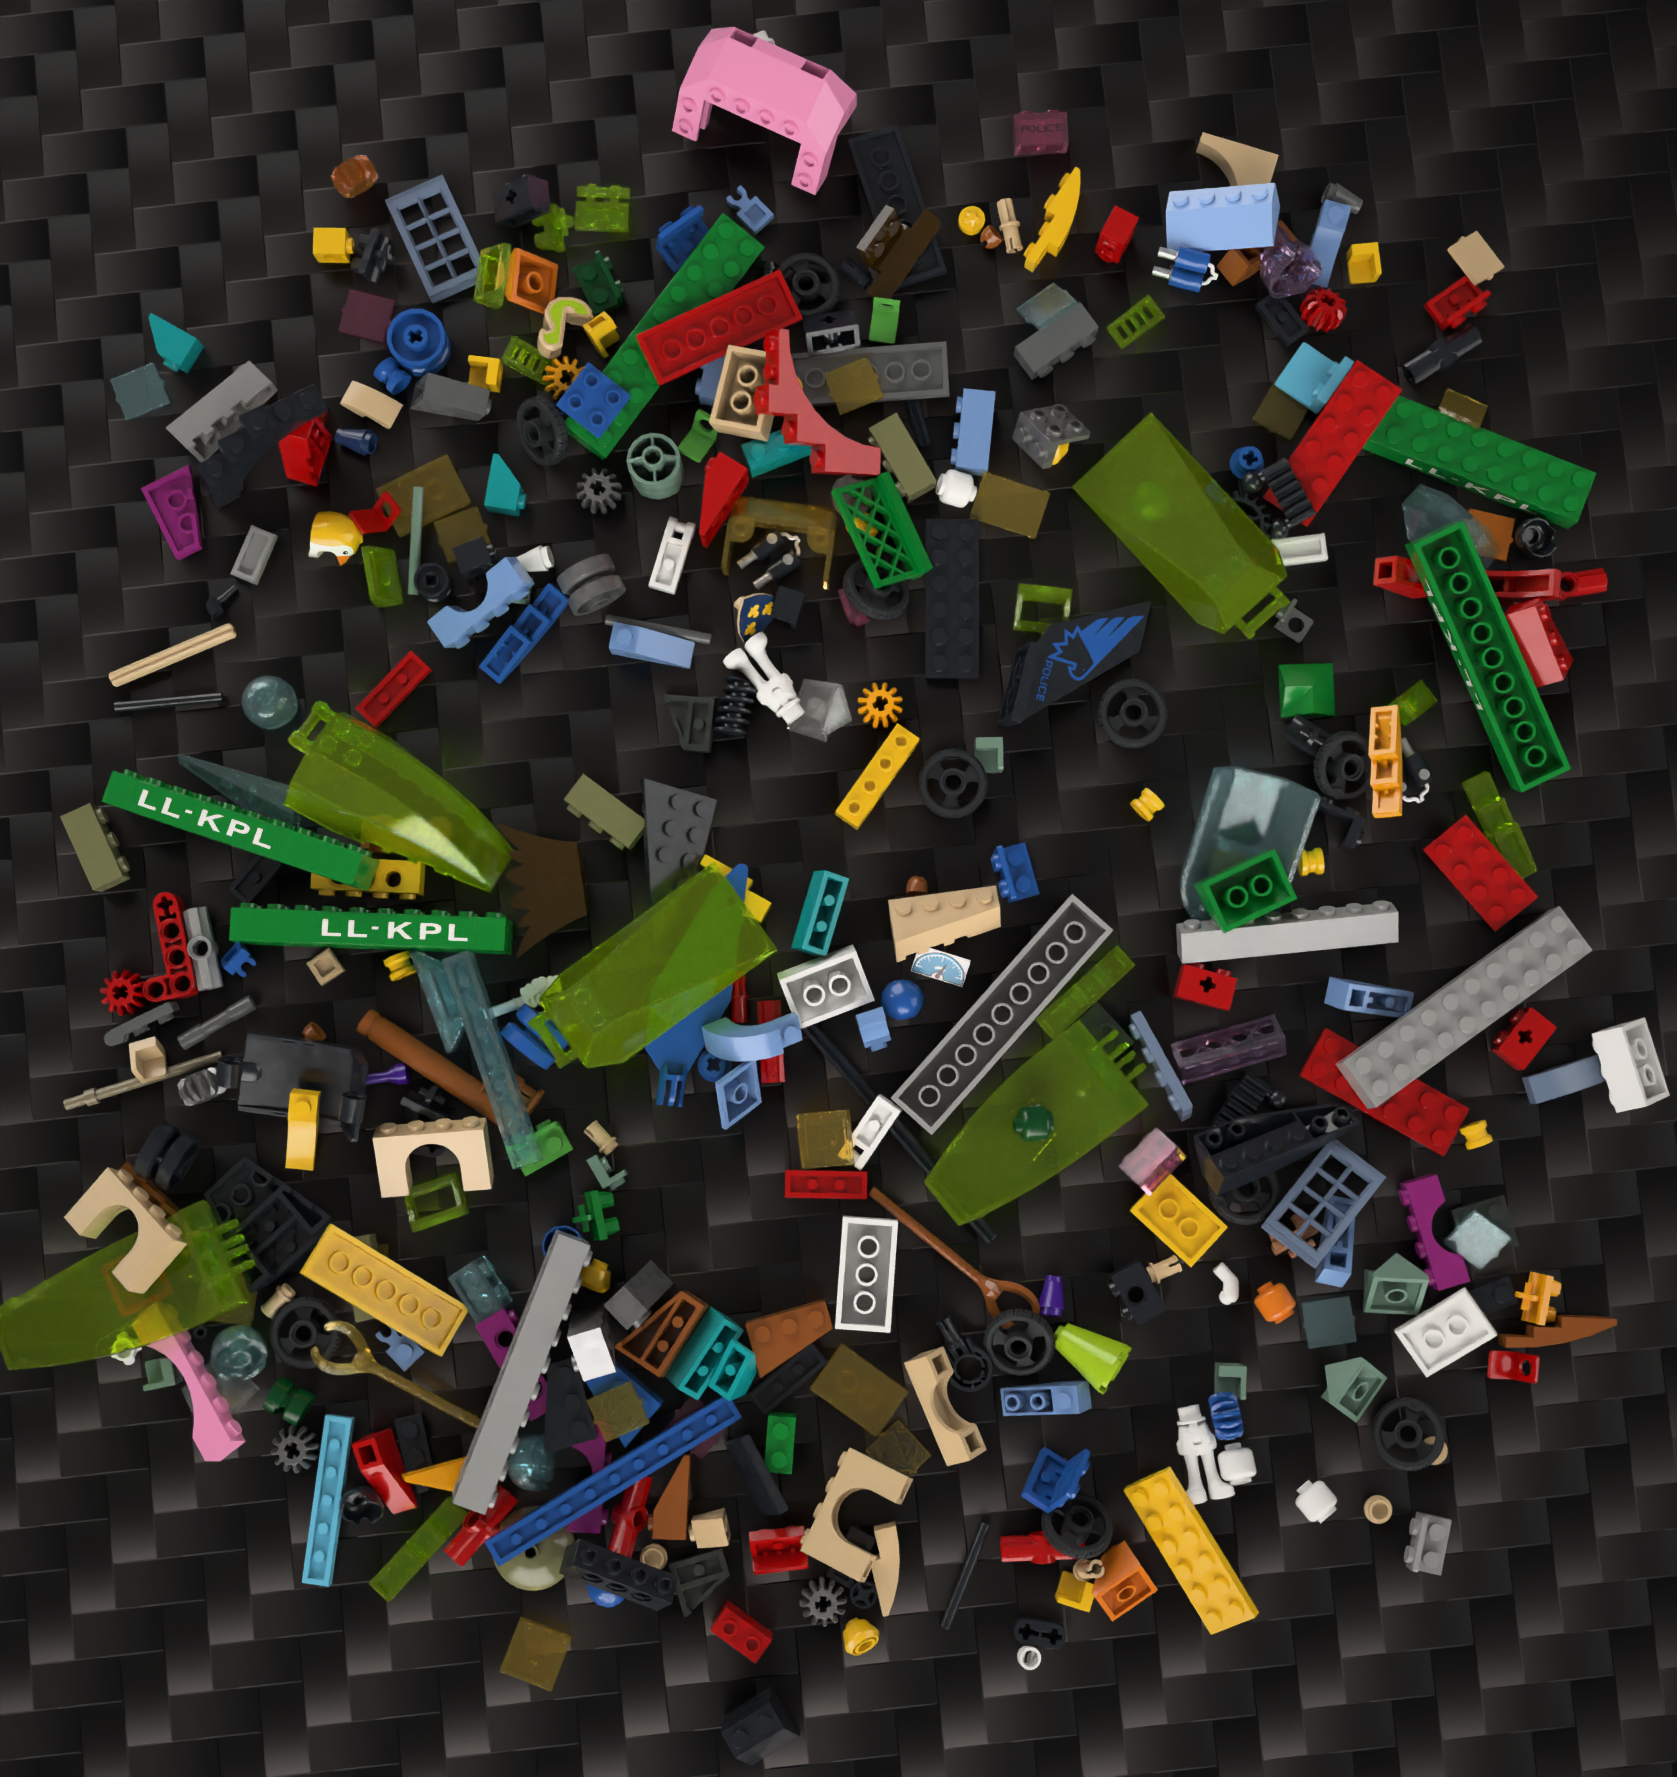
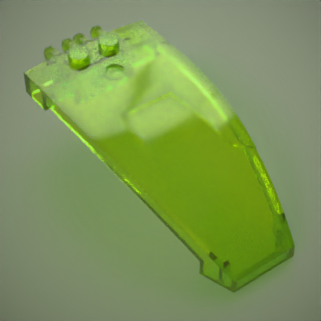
M1079 1018L1008 1077L967 1121L924 1181L925 1185L958 1226L986 1216L987 1213L1014 1200L1056 1175L1096 1147L1149 1105L1131 1082L1133 1078L1146 1068L1145 1064L1137 1065L1133 1071L1125 1075L1120 1068L1130 1062L1136 1053L1132 1050L1118 1062H1115L1113 1059L1129 1047L1128 1043L1119 1044L1110 1054L1103 1048L1106 1043L1111 1042L1117 1037L1119 1032L1116 1029L1098 1042ZM1032 1105L1045 1106L1047 1111L1050 1110L1053 1114L1054 1131L1050 1132L1046 1140L1024 1142L1019 1134H1015L1013 1131V1117L1017 1116V1112L1021 1107Z
M205 1200L179 1210L177 1214L166 1218L169 1223L176 1225L182 1231L181 1237L188 1244L144 1294L127 1291L112 1273L135 1245L138 1237V1232L84 1258L17 1298L11 1297L0 1306V1349L8 1370L65 1365L131 1351L185 1332L248 1303L238 1274L255 1266L254 1259L246 1260L234 1266L232 1259L245 1254L249 1247L245 1244L230 1251L228 1249L243 1242L245 1237L243 1234L235 1235L224 1241L221 1235L235 1229L239 1225L238 1220L233 1219L218 1226L209 1203Z

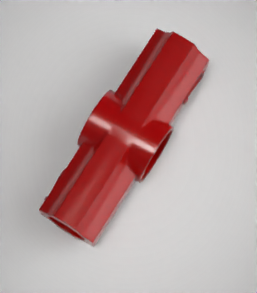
M1603 568L1575 573H1561V581L1568 585V592L1560 588L1559 598L1543 599L1542 601H1563L1570 597L1607 591L1608 583L1607 575Z
M781 1000L757 1002L758 1025L781 1017ZM784 1053L760 1060L761 1083L785 1082Z
M646 1476L626 1488L622 1501L615 1504L611 1514L612 1522L615 1526L608 1550L629 1558L632 1557L638 1532L643 1530L648 1522L649 1515L645 1506L653 1480L652 1477Z
M502 1485L497 1487L498 1496L493 1508L488 1507L485 1515L470 1510L463 1520V1528L444 1549L445 1553L458 1565L464 1566L481 1544H485V1539L499 1532V1523L519 1501Z
M1043 1531L1031 1532L1030 1535L1000 1536L1002 1562L1031 1561L1035 1564H1050L1056 1560L1077 1559L1076 1557L1072 1558L1068 1557V1555H1063L1059 1550H1055L1052 1544H1049Z

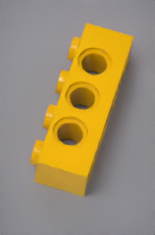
M897 723L837 808L835 815L858 830L914 751L920 738Z
M376 859L380 862L369 892L346 884H337L334 880L311 873L310 888L319 891L318 895L335 896V892H345L346 897L361 898L362 893H372V898L389 899V894L399 895L401 900H416V896H424L426 864L421 861ZM399 873L401 876L400 884L396 887H391L389 883L391 875Z

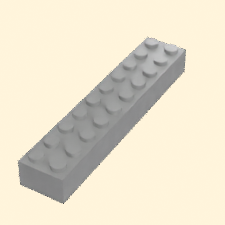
M1071 894L891 1096V1099L932 1135L1110 935L1113 929L1076 896Z
M1560 906L1550 909L1335 1065L1366 1108H1376L1590 953L1592 949Z
M557 1229L555 1230L452 1491L453 1504L485 1515L487 1508H493L498 1496L496 1485L498 1480L503 1482L509 1468L507 1457L509 1453H515L519 1443L518 1429L520 1426L524 1428L529 1418L530 1399L535 1401L541 1386L538 1378L540 1373L545 1374L551 1361L549 1350L551 1346H557L562 1332L559 1327L562 1319L566 1321L571 1311L572 1304H570L569 1299L571 1294H577L580 1288L582 1278L579 1274L582 1266L587 1268L593 1252L590 1249V1244L584 1239Z

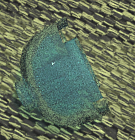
M265 675L255 678L246 686L242 694L241 703L245 715L253 724L262 729L275 730L292 721L297 712L298 699L288 682L279 677Z
M246 1325L230 1326L222 1330L216 1336L211 1346L210 1356L213 1371L217 1376L232 1381V1377H241L242 1381L258 1375L266 1365L267 1349L264 1338L257 1330Z
M545 1434L521 1437L515 1453H509L507 1457V1465H509L508 1474L512 1482L523 1490H546L548 1488L545 1486L546 1482L553 1479L555 1452L544 1454Z

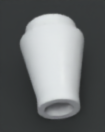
M539 545L516 557L526 572L548 571L550 567H554V558L549 546L543 547Z

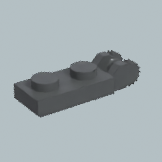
M177 1001L167 1002L107 1031L108 1033H105L104 1042L112 1047L129 1041L131 1033H134L136 1037L149 1031L148 1025L158 1021L159 1025L175 1018L173 1013L180 1010Z

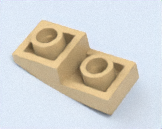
M356 381L351 382L340 402L342 406L362 418L367 416L387 429L391 428L403 406L387 395Z

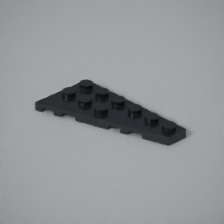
M640 778V785L643 788L642 813H644L645 821L643 837L645 871L648 874L647 899H649L650 916L648 917L650 950L672 955L684 936L701 867L700 863L703 859L717 800Z

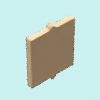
M1477 231L1467 237L1462 236L1457 243L1447 249L1474 286L1486 279L1491 280L1495 273L1505 267Z

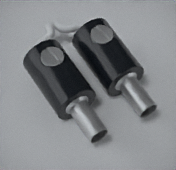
M774 527L748 546L750 552L737 561L740 568L743 569L755 559L759 562L763 561L786 544L782 536H786L789 540H796L794 543L797 551L796 554L790 548L764 567L766 573L753 582L757 590L771 580L777 583L802 564L798 558L800 555L798 544L801 540L797 535L791 536L786 532L779 533Z
M1406 737L1401 739L1402 751L1405 755L1402 763L1417 789L1425 785V790L1421 792L1420 799L1417 797L1407 798L1405 795L1411 793L1412 790L1402 774V799L1406 802L1416 801L1419 804L1425 800L1424 795L1429 791L1428 783L1433 781L1435 777L1420 751L1415 753Z

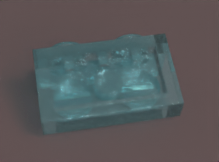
M484 1255L448 1277L476 1324L512 1302L508 1288L501 1283L495 1273L493 1264Z

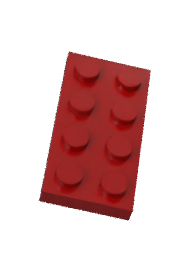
M1466 814L1423 848L1425 853L1494 931H1497L1538 898V895Z

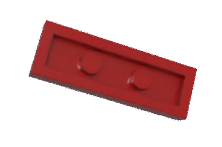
M410 651L355 709L377 728L432 670L417 655Z
M785 1170V1198L867 1199V1171Z

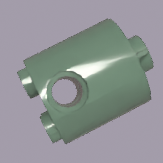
M649 433L636 439L628 450L626 462L633 484L639 493L651 499H663L676 494L680 490L684 477V469L676 444L667 436L657 433Z

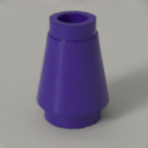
M1046 1275L1039 1299V1314L1061 1317L1062 1310H1065L1062 1277Z

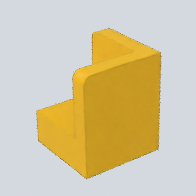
M1378 242L1353 244L1350 246L1346 253L1349 283L1376 282L1381 275Z
M603 311L582 326L597 352L605 359L609 356L605 349L617 342L620 337L615 330L617 327L614 321Z
M468 355V362L471 366L468 384L500 393L503 365L500 359Z
M1063 1570L1055 1594L1057 1602L1090 1612L1094 1599L1092 1591L1095 1580L1090 1579L1089 1581L1082 1582L1075 1577L1074 1573Z

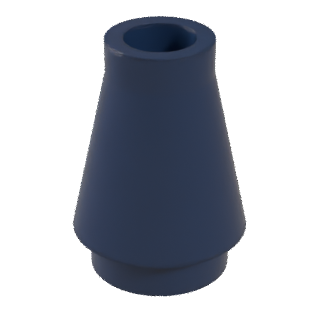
M338 428L335 434V442L365 456L374 453L377 447V435L369 429Z

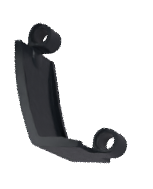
M248 1032L246 1035L244 1057H221L218 1059L215 1086L223 1088L240 1087L237 1103L239 1111L288 1117L290 1093L293 1088L321 1091L319 1123L339 1126L350 1142H357L360 1123L364 1121L367 1101L365 1086L368 1063L362 1051L355 1047L300 1037Z

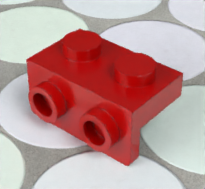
M1465 275L1427 302L1424 308L1443 332L1450 326L1452 329L1457 328L1466 320L1464 316L1471 311L1474 314L1481 311L1487 306L1486 300L1491 295V292L1486 290L1483 293L1479 286H1474L1467 275Z
M787 1526L779 1529H760L749 1532L754 1574L807 1569L809 1567L808 1554L800 1551L803 1546L801 1538L805 1536L804 1526Z

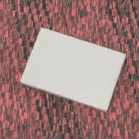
M1465 1287L1395 1329V1333L1426 1378L1497 1336V1332Z

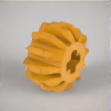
M564 356L561 364L555 358L552 360L553 367L549 365L545 367V371L549 375L543 376L542 381L550 383L545 388V391L550 392L553 389L555 391L552 396L554 400L560 394L562 396L565 394L584 367L576 368L578 364L577 359H574L569 364L568 356ZM562 373H564V377L566 375L570 377L571 380L568 382V385L567 382L562 384L560 378L563 376Z
M872 683L873 692L864 688L862 692L867 698H858V703L864 705L858 709V713H868L864 717L863 722L868 723L871 719H874L873 728L878 727V721H882L884 728H887V718L895 723L898 718L894 713H902L903 708L896 705L902 702V697H893L897 692L895 687L887 692V683L882 684V690H878L877 684ZM876 700H882V703L884 701L887 703L884 705L883 711H878V707L874 709Z

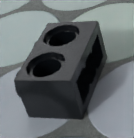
M483 537L452 548L460 572L469 585L486 579V573L500 562L492 543L487 544Z

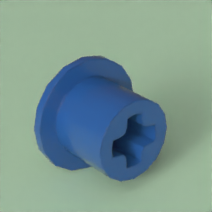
M1253 446L1237 449L1230 458L1231 472L1241 480L1246 473H1259L1264 468L1262 454Z
M705 1050L700 1055L697 1065L698 1071L704 1079L717 1082L732 1070L733 1064L732 1061L715 1057Z

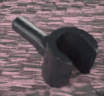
M232 585L218 598H211L206 602L207 611L212 618H216L224 613L221 604L238 590L235 585Z

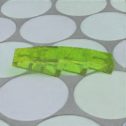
M1484 771L1462 782L1472 808L1488 840L1522 878L1537 872V867L1520 826L1513 821L1505 799L1499 796L1490 772Z
M1117 945L1041 1013L1035 1021L1054 1040L1125 976L1135 964Z
M449 1496L373 1578L369 1585L389 1603L461 1525L468 1512L463 1507L453 1504L452 1497Z

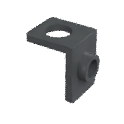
M1294 598L1289 605L1284 603L1275 615L1279 620L1274 628L1300 643L1314 621L1294 608L1298 601ZM1299 618L1303 622L1302 631L1298 633L1292 632L1288 627L1289 620Z

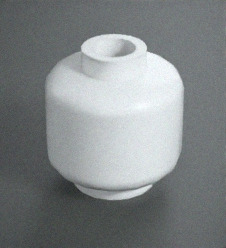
M948 470L945 474L942 473L936 485V494L939 495L942 503L963 508L969 501L972 502L975 499L977 486H974L972 475L957 470Z
M1241 1443L1225 1445V1451L1217 1456L1222 1479L1230 1482L1232 1486L1252 1482L1251 1477L1257 1473L1252 1450L1245 1447L1242 1448Z
M1308 1480L1296 1490L1300 1495L1296 1498L1295 1504L1311 1522L1318 1520L1322 1523L1337 1510L1335 1507L1337 1498L1323 1481H1316L1312 1484Z

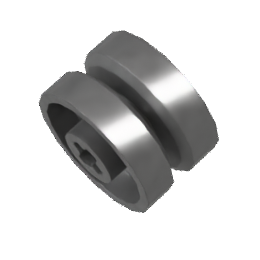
M609 554L595 555L580 561L566 569L557 578L563 594L571 595L567 602L574 615L588 614L605 607L617 600L626 591L620 576L612 575L616 568Z

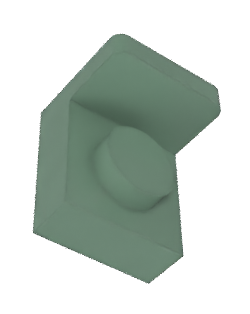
M597 1154L586 1160L603 1189L609 1186L613 1190L626 1182L623 1178L628 1175L626 1169L611 1177L609 1172L613 1171L605 1156L600 1158Z

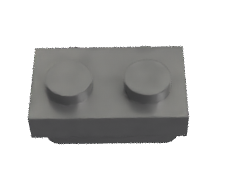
M1055 404L1053 406L1020 412L1012 439L1042 469L1052 466L1058 445L1088 439L1090 431L1065 406Z

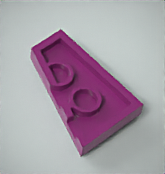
M190 465L141 488L178 561L203 549L192 467Z

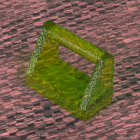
M501 243L480 251L473 301L493 309L502 307L511 252L510 244Z
M376 546L361 547L370 601L377 608L404 603L394 550Z
M1019 583L1016 594L1013 630L1044 633L1046 628L1052 624L1020 620L1022 600L1063 605L1062 622L1068 621L1072 589Z
M456 1172L413 1186L409 1196H404L413 1233L469 1214ZM452 1185L457 1206L420 1219L413 1198Z

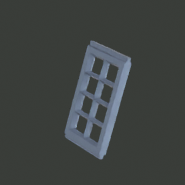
M443 175L385 200L432 304L490 279ZM441 192L447 207L429 215L423 200ZM418 202L424 218L406 225L400 210ZM450 213L456 228L438 235L432 220ZM427 223L434 238L415 245L409 230ZM459 233L466 248L447 255L441 241ZM437 243L443 258L425 266L419 250ZM469 253L475 268L457 276L451 261ZM446 263L452 279L434 286L428 271Z
M1335 1139L1324 1146L1266 1219L1261 1228L1315 1269L1382 1184L1386 1176ZM1330 1155L1347 1167L1338 1180L1321 1168ZM1351 1171L1369 1183L1360 1196L1342 1184ZM1316 1173L1333 1184L1324 1198L1307 1186ZM1337 1189H1340L1355 1201L1345 1214L1328 1202ZM1302 1190L1319 1202L1310 1216L1293 1204ZM1324 1206L1341 1219L1331 1232L1314 1220ZM1288 1208L1305 1220L1296 1233H1293L1279 1222V1219ZM1310 1224L1327 1237L1317 1250L1300 1238Z

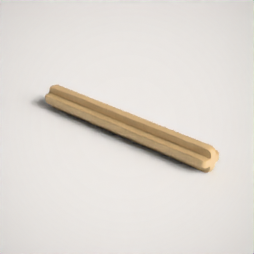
M227 623L110 672L109 679L113 686H121L235 638L236 631L232 624Z

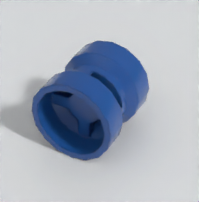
M393 357L383 360L373 373L378 381L386 384V389L392 395L400 393L411 381V376L405 370H400L399 363Z

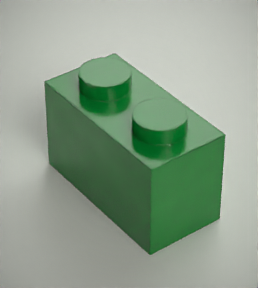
M770 1411L768 1414L765 1465L770 1473L792 1474L796 1413Z

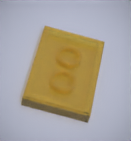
M447 454L376 488L379 497L384 492H389L402 510L393 523L400 538L411 533L413 487H424L422 527L472 503ZM385 502L383 506L390 517L392 509L390 504Z
M842 1342L810 1386L813 1392L875 1437L879 1435L908 1393L907 1389Z

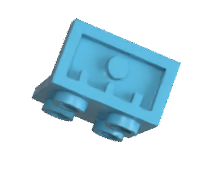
M1303 342L1276 380L1275 386L1318 414L1354 361L1345 356L1340 364L1336 361L1333 362Z

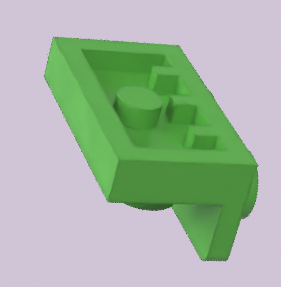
M550 1119L535 1126L537 1132L530 1136H527L525 1132L511 1140L513 1145L508 1150L510 1153H513L525 1176L574 1150L559 1121L551 1123Z

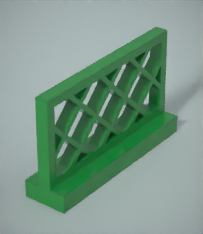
M890 472L881 473L873 479L836 488L831 492L875 589L907 579H918L933 568ZM869 487L874 501L863 495L865 488ZM842 494H848L855 498L853 507L845 502ZM860 502L871 508L869 516L858 510ZM876 511L881 513L885 525L874 519ZM855 517L866 523L864 531L856 527ZM871 526L882 532L880 540L869 534ZM887 535L892 537L896 549L885 544ZM866 541L877 547L875 555L867 551ZM882 550L893 556L891 564L880 559ZM898 559L904 563L907 570L906 573L896 568ZM877 565L888 571L887 578L880 579L876 571Z

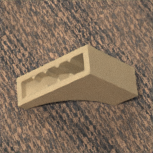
M1204 132L1201 135L1196 153L1209 158L1221 168L1230 186L1270 183L1279 156Z

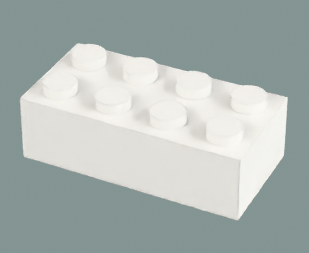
M843 1215L835 1329L890 1333L898 1230L897 1219Z

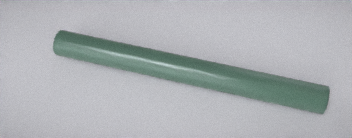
M413 487L408 594L419 595L413 580L415 572L420 567L424 487Z

